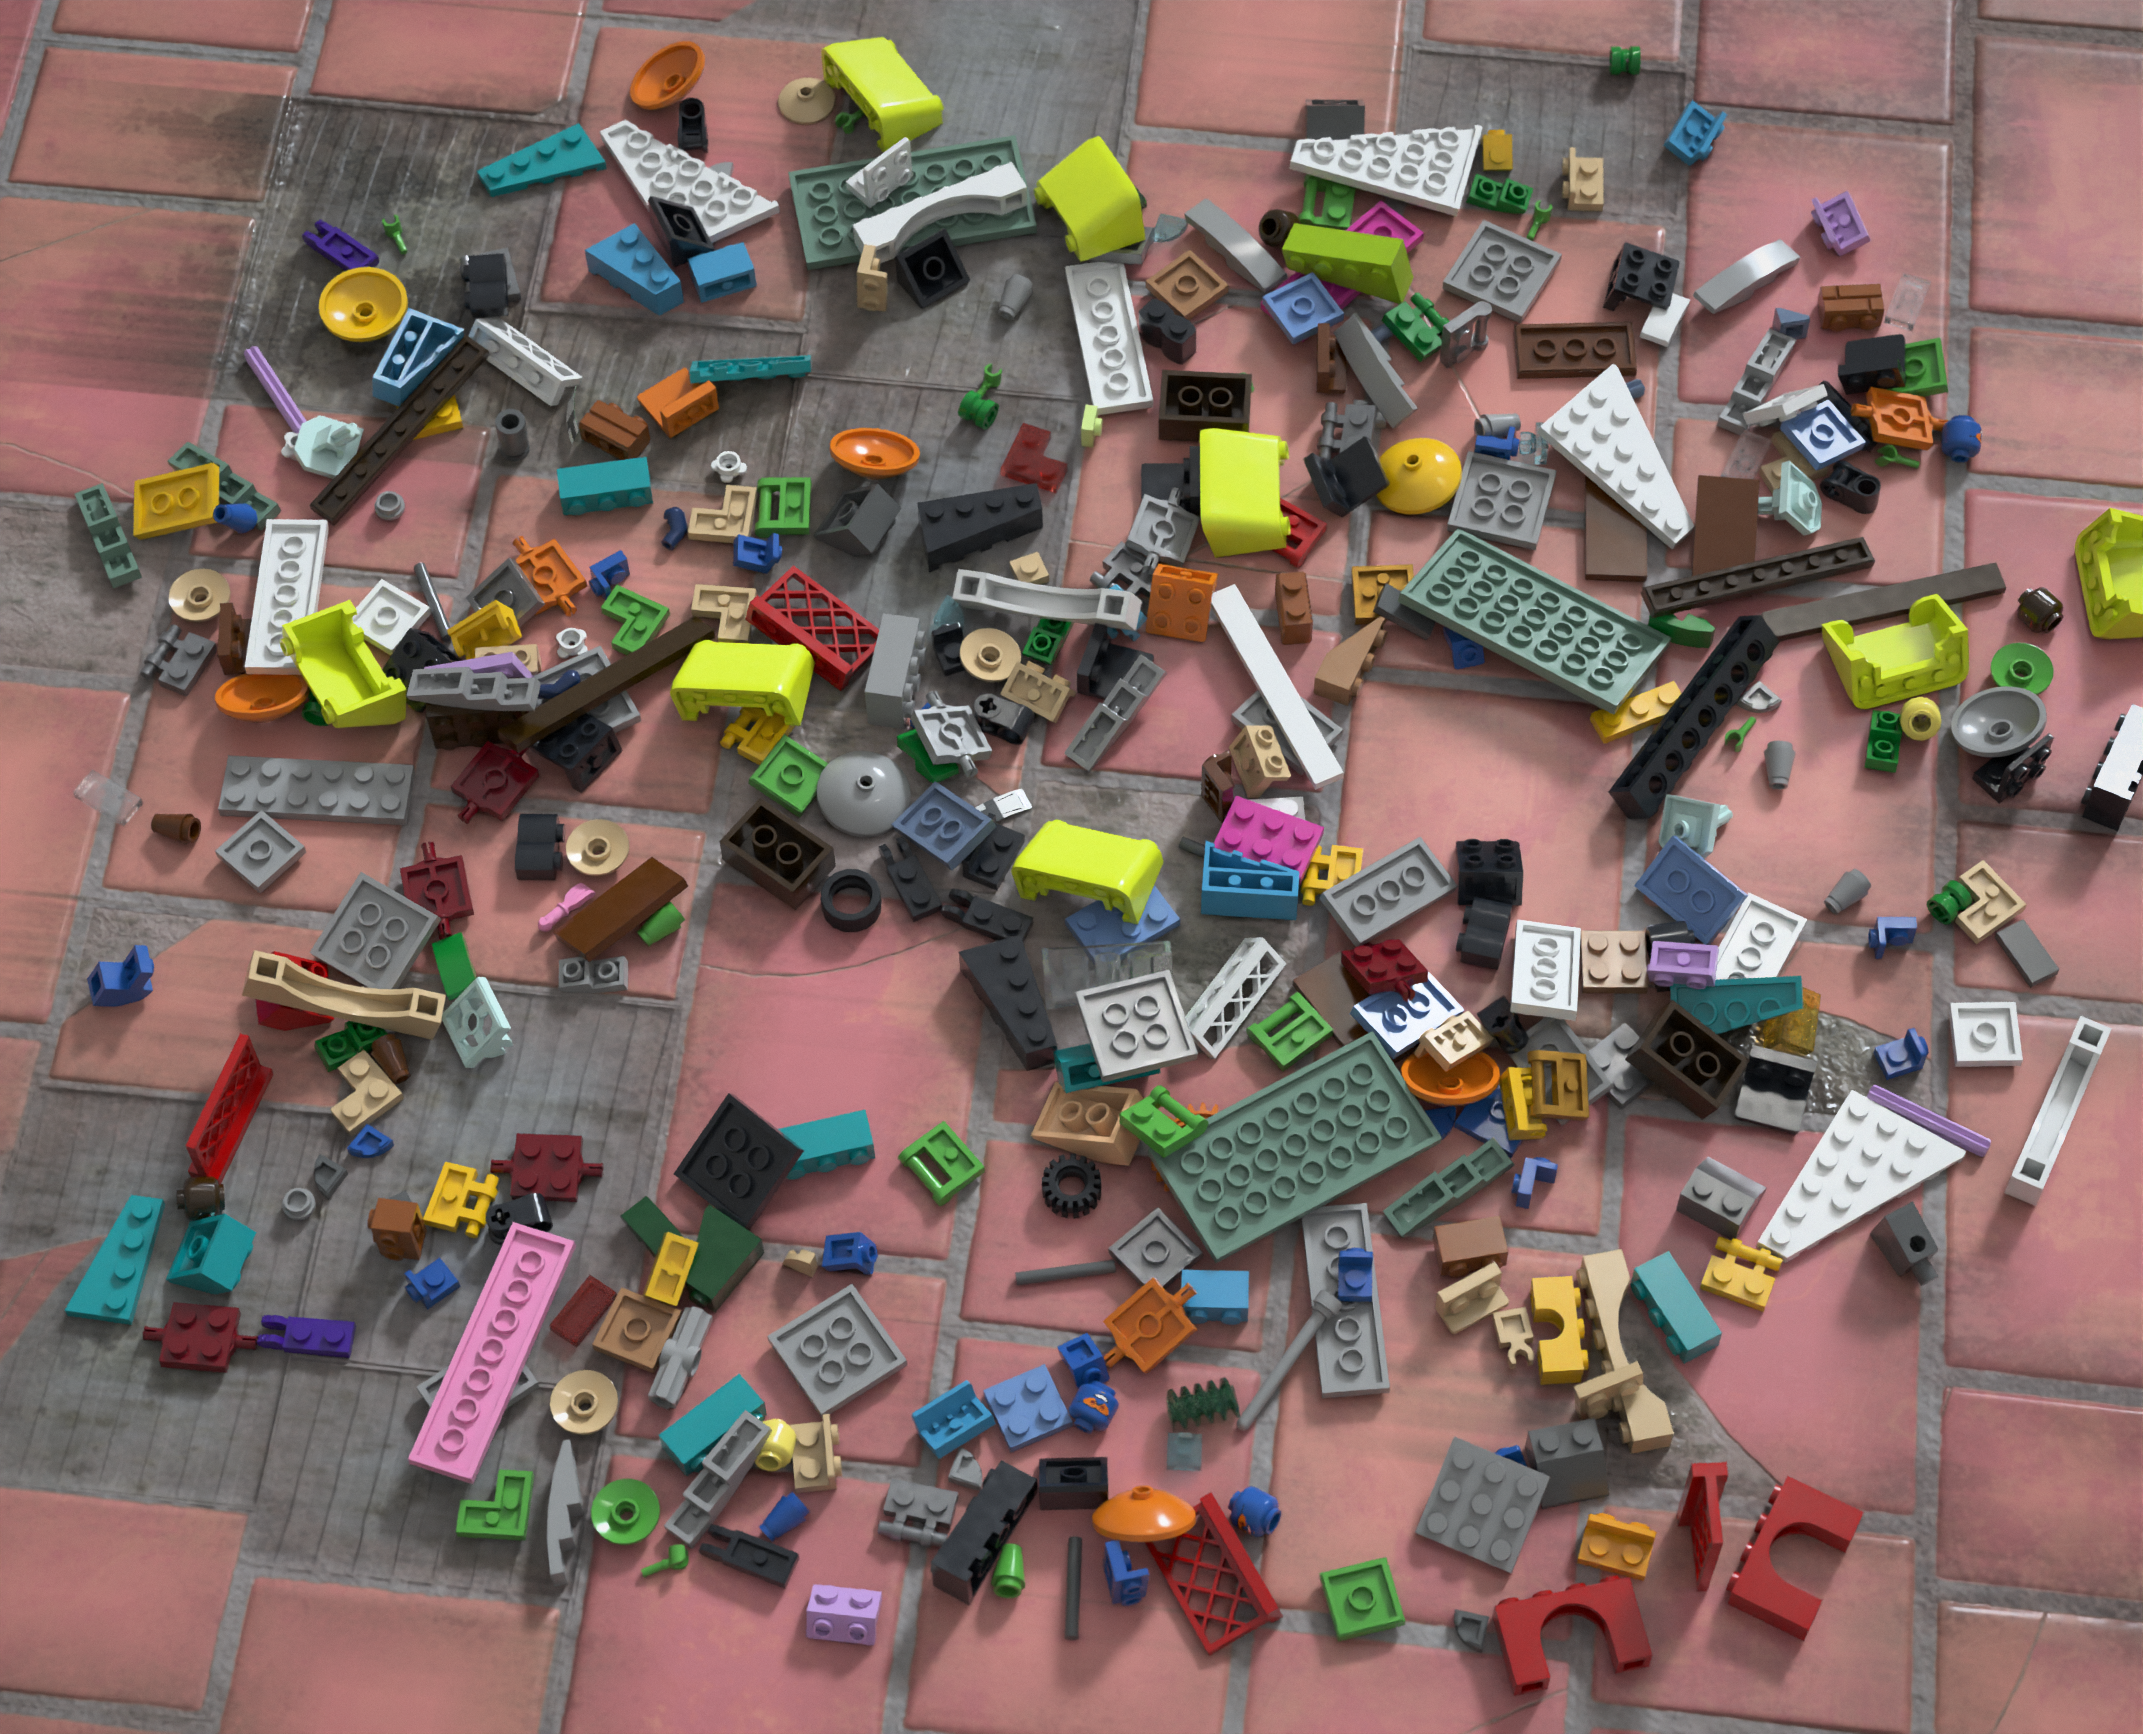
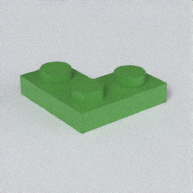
M619 585L614 587L601 606L602 614L623 623L611 644L612 649L625 655L653 641L670 616L669 608Z
M499 1469L494 1501L460 1499L456 1526L457 1536L526 1541L534 1483L533 1471Z

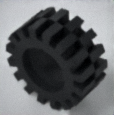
M1071 1153L1068 1160L1065 1159V1155L1059 1156L1058 1163L1054 1159L1049 1162L1050 1168H1045L1044 1177H1042V1194L1047 1207L1052 1206V1212L1056 1215L1061 1211L1064 1218H1068V1213H1073V1219L1079 1218V1212L1081 1211L1085 1216L1090 1213V1207L1095 1209L1097 1200L1101 1198L1102 1190L1099 1169L1096 1170L1095 1163L1092 1160L1087 1163V1157L1081 1155L1080 1160H1077L1076 1154ZM1066 1177H1078L1083 1181L1085 1187L1080 1194L1065 1195L1059 1189V1184Z

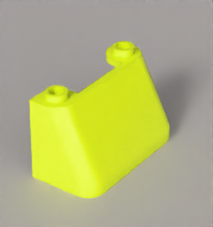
M877 37L832 43L821 49L824 81L832 89L843 87L868 117L869 128L871 130L875 129L880 134L881 140L877 141V146L883 153L904 137L911 141L943 124L941 111L944 110L942 101L937 95L933 96L897 53V49L891 40Z
M1100 136L1086 140L1037 181V187L1033 189L1037 203L1039 205L1043 204L1045 208L1053 206L1067 226L1068 235L1065 236L1067 248L1070 253L1074 252L1080 262L1146 240L1138 192Z
M1216 428L1200 431L1201 523L1215 558L1286 548V535L1291 534L1289 518L1283 517L1280 509V466H1284L1285 459H1289V449L1287 442L1282 441L1280 436Z
M2109 508L2078 535L2075 543V555L2092 635L2103 639L2143 638V516Z
M1938 594L1923 597L1913 603L1910 608L1908 623L1854 637L1853 628L1847 621L1836 620L1822 624L1824 644L1849 699L1859 709H1870L1960 684L1968 675V629Z
M351 600L282 625L283 638L279 640L281 650L286 657L290 656L320 704L323 718L328 725L332 724L335 728L393 725L405 720L406 688L400 678L396 680L392 676L387 678L364 642L363 629L361 627L358 628L353 623V616L357 615V610Z
M703 640L693 646L672 682L670 696L682 720L697 721L699 711L708 713L711 705L764 708L767 716H773L774 712L785 717V725L801 726L815 662L811 653L800 644L770 645L722 643Z
M1061 820L1046 822L1016 858L1011 873L1020 898L1035 901L1039 891L1041 895L1047 896L1049 889L1103 901L1105 910L1112 911L1113 906L1124 913L1122 917L1124 922L1138 925L1164 860L1158 846L1153 841L1147 839L1136 840L1069 825Z

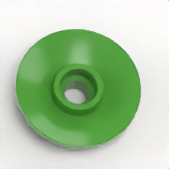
M2012 643L2000 648L1995 653L1990 666L1991 676L1998 687H2019L2036 695L2041 694L2049 687L2054 674L2053 665L2048 655L2040 648L2027 643Z
M619 1479L607 1484L596 1495L591 1508V1518L596 1531L605 1540L618 1545H630L642 1541L652 1533L660 1517V1505L655 1492L647 1484L635 1479ZM625 1512L633 1514L630 1520L624 1521L621 1519L622 1514Z

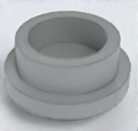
M386 491L377 497L374 508L376 514L381 519L395 520L404 513L405 503L403 498L397 493Z
M303 1188L291 1189L282 1201L285 1215L292 1220L308 1218L316 1207L313 1194Z

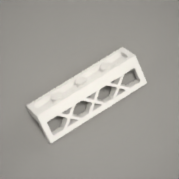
M499 317L475 319L469 337L489 351L490 356L486 360L548 405H558L565 387L580 385L583 377Z
M1263 937L1244 938L1185 1016L1194 1042L1210 1059H1215L1286 965V962ZM1265 954L1273 965L1266 974H1260V960ZM1246 978H1252L1253 992L1248 998H1242V984ZM1228 1002H1234L1235 1016L1231 1021L1225 1022L1224 1007ZM1210 1026H1216L1217 1040L1211 1046L1203 1035Z

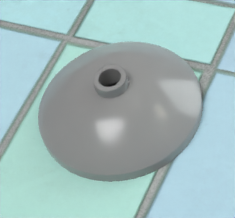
M2011 686L1995 687L1978 692L1965 700L1952 717L1951 730L1955 742L1966 752L1989 758L2004 757L2024 750L2040 737L2047 723V713L2042 700L2031 691Z
M853 751L832 760L822 771L816 791L818 806L825 819L841 832L856 837H875L894 829L891 824L909 808L911 799L910 785L902 769L889 758L869 751ZM866 781L869 782L871 785L866 787L863 786L861 782Z

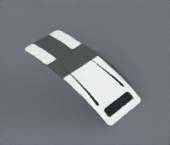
M576 387L569 398L567 406V428L572 444L579 432L574 411Z
M1018 789L993 798L975 808L986 816L989 813L995 814L997 822L1018 812L1031 809L1032 806L1023 790Z

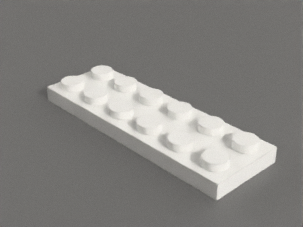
M1099 261L1065 266V275L1092 405L1098 406V415L1153 407L1151 387L1124 263Z
M267 519L245 661L246 674L301 675L291 657H286L282 652L279 640L283 638L282 625L317 612L329 531L327 520Z

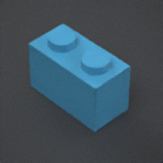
M744 242L728 245L719 250L701 253L695 257L688 258L690 277L701 303L757 286L755 269Z
M1182 1270L1181 1289L1189 1283L1197 1292L1196 1295L1182 1306L1186 1316L1193 1324L1221 1321L1224 1324L1235 1325L1241 1321L1248 1322L1249 1271Z

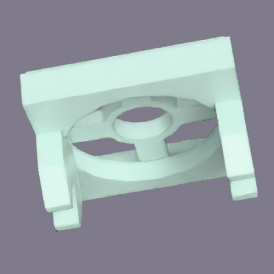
M477 977L442 1014V1021L465 1068H474L484 1057L494 1058L504 1055L506 1052L503 1047L513 1046L510 1037L507 1035L511 1027L486 977ZM474 1013L477 1018V1025L471 1031L468 1026V1020L471 1014ZM489 1014L492 1019V1027L490 1033L486 1036L483 1031L484 1018ZM468 1035H474L478 1046H470L465 1038Z

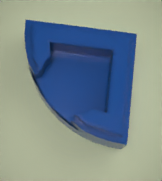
M1448 1106L1425 1110L1443 1140L1454 1126L1456 1107Z
M366 1124L347 1147V1151L355 1157L373 1158L390 1150L394 1146V1142L386 1135Z

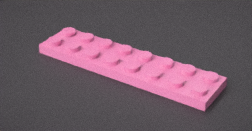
M515 1222L512 1223L409 1455L408 1460L411 1465L470 1484L474 1483L576 1248L575 1241Z

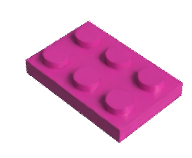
M1235 796L1214 844L1217 849L1229 853L1236 850L1242 852L1243 857L1257 862H1261L1263 859L1300 871L1299 884L1301 885L1324 834V827Z

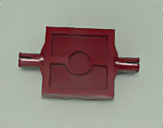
M489 741L484 744L450 786L452 793L468 803L461 813L458 814V818L462 822L469 824L478 811L487 812L503 822L540 776L538 769L526 763L522 758L529 747L517 753L513 749L500 748Z
M429 841L430 853H428L426 842L421 845L424 860L416 865L400 868L405 897L441 918L437 929L439 939L442 940L445 938L444 929L447 937L452 936L449 921L474 915L462 855L450 858L437 857L435 844Z
M1389 939L1378 944L1367 942L1354 949L1341 951V963L1369 995L1395 991L1404 1001L1408 1002V999L1411 1001L1415 997V991L1410 987L1428 982V970L1400 939Z
M516 1133L515 1151L511 1160L492 1159L490 1170L491 1173H510L512 1179L510 1196L512 1200L519 1199L527 1194L540 1193L544 1196L545 1201L577 1202L579 1185L583 1180V1176L603 1177L604 1165L603 1163H584L582 1158V1136Z
M173 1302L169 1321L164 1328L145 1326L143 1331L144 1341L162 1342L163 1346L159 1363L163 1368L227 1373L230 1359L237 1348L257 1350L258 1336L239 1335L238 1325L241 1312L236 1307Z

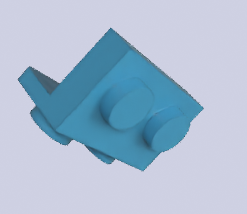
M1692 100L1686 105L1663 146L1689 166L1698 159L1703 161L1713 149L1710 145L1712 140H1716L1723 132L1725 126L1722 123L1727 114L1722 111L1714 117Z
M968 1380L911 1414L919 1437L938 1459L996 1424L993 1415L976 1397L974 1389Z

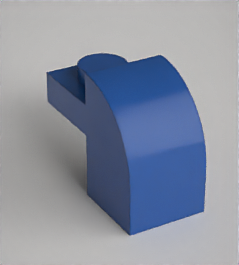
M135 945L124 962H98L87 978L93 1006H122L140 1001L153 991L150 977H152L154 972V962L149 957L147 946Z

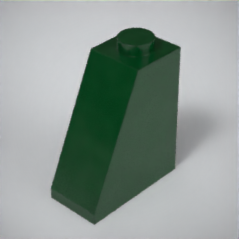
M709 1204L704 1211L696 1241L699 1244L686 1279L689 1299L701 1309L707 1307L716 1312L764 1254L762 1239Z

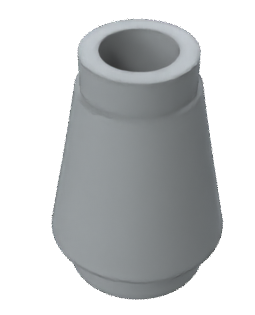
M1013 274L1010 279L1006 280L998 314L1001 317L1013 320L1032 295L1033 291L1031 288L1033 284L1029 279Z
M1516 413L1482 414L1480 418L1474 421V432L1476 438L1477 435L1486 437L1494 436L1501 439L1508 435L1509 426L1515 427V431H1519L1521 421Z
M1772 741L1767 744V749L1764 750L1769 787L1772 789L1781 790L1788 787L1796 754L1790 742Z
M1853 869L1850 872L1846 871L1824 900V904L1833 914L1837 915L1840 911L1867 896L1871 883L1857 869Z

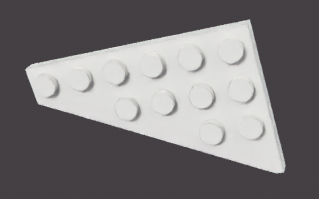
M627 120L600 131L602 141L647 210L649 211L648 199L650 196L694 207L712 243L780 213L779 205L775 200L773 202L757 195V191L751 187L743 186L738 180L723 172L718 174L707 168L701 160L691 158L688 153L671 144L665 145L653 138V134L639 130L636 125Z
M1475 125L1474 129L1456 130L1455 127H1446L1441 130L1435 128L1412 130V134L1394 135L1393 132H1386L1380 135H1350V139L1332 141L1331 137L1319 140H1297L1289 169L1457 216L1483 126Z
M1612 364L1539 427L1537 434L1673 550L1692 532L1695 526L1618 367Z
M1851 1090L1761 1235L1756 1247L1771 1251L1770 1255L1783 1259L1782 1262L1787 1263L1799 1256L1802 1251L1815 1247L1821 1240L1833 1233H1839L1860 1221L1861 1217L1876 1212L1880 1206L1896 1197H1902L1919 1187L1922 1182L1935 1178L1946 1168L1957 1162L1961 1163L1966 1151Z

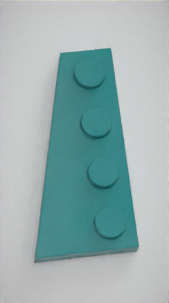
M578 123L477 170V174L490 196L495 197L528 189L529 184L540 182L544 185L554 182V178L570 174L572 178L583 175L582 171L594 168L597 171L607 169L605 160Z
M811 355L693 361L689 371L690 383L707 382L709 380L710 382L721 380L739 381L753 377L772 379L776 378V375L788 374V377L798 378L806 376V372H811L812 363Z
M1802 976L1715 980V987L1706 986L1704 989H1693L1686 984L1673 983V986H1670L1671 1001H1675L1717 1035L1804 1009Z
M137 1195L130 1196L64 1310L67 1316L132 1325L166 1205L163 1199Z

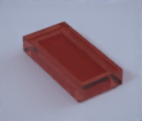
M589 1275L549 1325L550 1330L570 1344L578 1347L614 1302L617 1296L616 1291Z

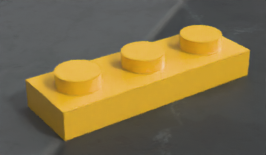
M1675 681L1626 699L1614 715L1604 709L1593 712L1590 715V721L1603 744H1606L1661 722L1681 695V691Z

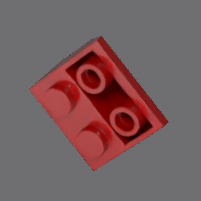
M276 951L271 953L286 957L311 973L329 979L328 968L325 963ZM255 999L258 1025L287 1031L331 1023L334 1020L332 1016Z

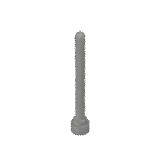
M1321 1290L1313 1300L1315 1303L1312 1308L1313 1314L1238 1419L1237 1427L1240 1430L1245 1431L1251 1426L1324 1320H1329L1331 1316L1335 1317L1340 1311L1343 1304L1333 1295Z

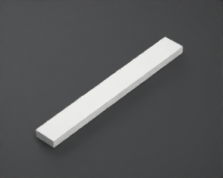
M1234 584L1214 592L1211 602L1214 614L1314 789H1319L1343 779L1344 772L1236 585Z

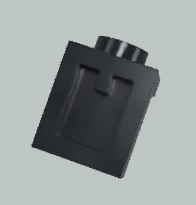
M961 623L945 624L931 632L932 646L944 676L965 671L960 660V647L964 640Z

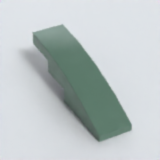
M186 442L167 461L176 471L209 463L216 464L219 467V504H249L257 513L255 528L260 531L266 527L267 519H274L281 512L278 503L258 493L254 484L233 473L229 464L190 442Z
M103 483L75 493L112 587L116 588L142 578Z
M1493 1137L1468 1157L1463 1154L1439 1174L1434 1171L1383 1210V1212L1404 1238L1455 1208L1515 1165Z

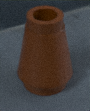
M155 814L151 822V829L153 832L177 842L188 844L189 842H196L199 838L201 822L193 814Z
M394 1034L384 1035L371 1044L373 1050L371 1055L394 1084H400L411 1077L401 1040L396 1039Z

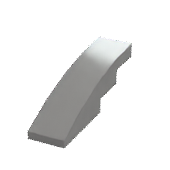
M1207 198L1184 213L1186 222L1205 235L1206 244L1226 258L1227 266L1264 293H1267L1287 278V273L1244 228Z
M1779 239L1754 251L1717 274L1697 289L1693 297L1712 314H1715L1750 299L1756 289L1773 283L1778 273L1795 267L1800 256Z
M1355 313L1334 332V335L1364 389L1392 429L1396 428L1418 408L1403 390L1402 386L1405 383L1389 364L1392 359L1357 313Z
M1769 328L1748 361L1744 374L1733 389L1731 399L1719 416L1717 426L1745 437L1752 424L1746 425L1743 413L1765 403L1797 339Z
M1140 654L1123 679L1120 678L1104 702L1097 705L1064 754L1090 772L1136 717L1167 675V672Z
M470 667L415 669L412 672L406 696L409 700L467 709L535 711L541 683L536 677L508 679L503 672L474 673Z
M745 1410L702 1461L704 1469L683 1493L685 1501L665 1523V1529L693 1549L741 1484L770 1436L772 1429Z
M570 1439L564 1440L553 1473L548 1503L547 1547L550 1576L554 1587L568 1584L563 1552L576 1549L571 1517L584 1515L575 1456Z

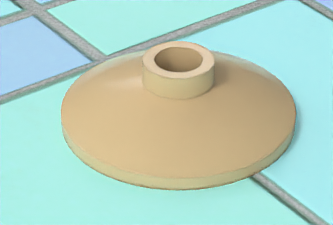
M800 78L788 83L782 89L778 98L779 109L782 115L791 122L802 125L815 124L823 121L832 113L835 107V94L832 88L822 80Z
M210 569L191 570L181 575L172 584L169 591V603L173 612L181 619L190 622L208 621L220 614V603H229L230 587L227 580L216 571Z
M983 628L975 630L965 637L960 647V660L965 670L973 677L985 682H1001L1009 678L1016 662H1021V652L1016 641L1007 633L993 628Z
M603 819L590 820L576 827L568 837L566 843L567 858L570 864L580 873L589 876L607 875L620 868L627 859L629 840L625 831L618 824ZM596 851L604 852L600 855H594Z
M592 1370L576 1371L562 1378L555 1386L550 1399L551 1413L556 1423L564 1430L578 1435L592 1434L606 1427L614 1418L618 1408L617 1391L613 1383L599 1372ZM584 1403L592 1405L587 1411L580 1410V1406Z

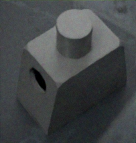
M1913 1201L1884 1216L1869 1233L1899 1276L1912 1271L1921 1286L1938 1277L1937 1272L1929 1261L1938 1251V1247Z

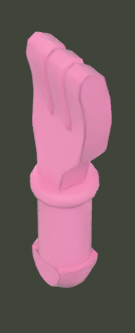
M583 883L575 885L567 892L563 903H558L556 908L545 917L540 918L538 922L539 930L544 932L550 931L552 926L563 917H567L569 912L579 908L586 901L593 898L596 893Z

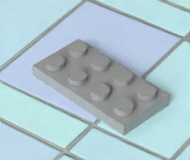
M1418 837L1324 891L1319 899L1355 947L1364 945L1453 893L1458 885L1423 839Z

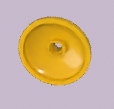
M374 267L354 268L337 275L326 285L319 299V312L325 327L335 336L352 342H368L388 335L400 325L408 309L407 293L402 282L392 273Z
M1413 438L1399 442L1387 449L1379 457L1389 481V486L1376 494V497L1388 509L1402 514H1422L1433 511L1447 503L1457 492L1462 479L1460 460L1451 447L1435 439Z

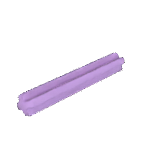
M252 346L250 349H246L244 351L245 360L295 434H299L301 425L306 422V419L258 347Z
M1873 1085L1867 1095L1868 1099L1980 1157L1986 1155L1991 1145L1990 1139L1877 1085Z

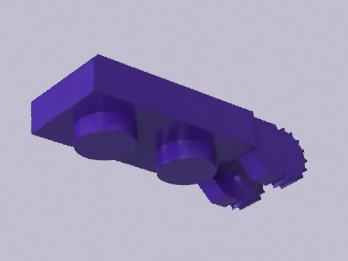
M319 219L314 224L317 231L324 236L322 239L309 231L302 235L304 242L309 247L345 271L359 267H375L380 263L377 254L336 226L332 227L323 220Z
M280 1315L262 1316L261 1325L272 1330H284L285 1336L283 1338L272 1334L260 1335L257 1340L258 1346L284 1350L285 1353L351 1357L356 1330L355 1322L290 1316L285 1318Z

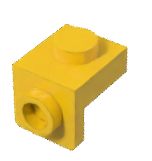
M1488 130L1487 135L1481 137L1483 171H1512V134H1505V130Z

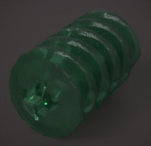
M1226 1377L1220 1378L1219 1388H1217L1212 1380L1207 1381L1205 1391L1199 1383H1195L1192 1394L1186 1386L1180 1387L1179 1397L1173 1389L1167 1390L1166 1407L1173 1432L1175 1422L1179 1421L1182 1428L1186 1430L1188 1428V1420L1191 1418L1197 1427L1201 1426L1202 1416H1206L1209 1423L1213 1424L1215 1413H1219L1223 1421H1227L1228 1410H1232L1236 1418H1240L1235 1389L1233 1385H1230Z

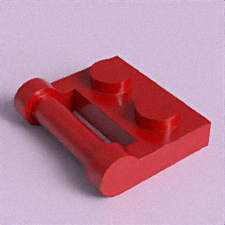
M1280 498V509L1283 517H1288L1290 521L1291 534L1286 535V538L1299 546L1296 550L1286 545V548L1273 549L1272 551L1290 560L1291 565L1300 568L1309 552L1326 532L1327 523Z

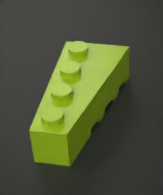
M1294 223L1282 248L1287 269L1305 275L1313 272L1318 279L1397 304L1403 303L1414 279L1404 241L1399 238Z

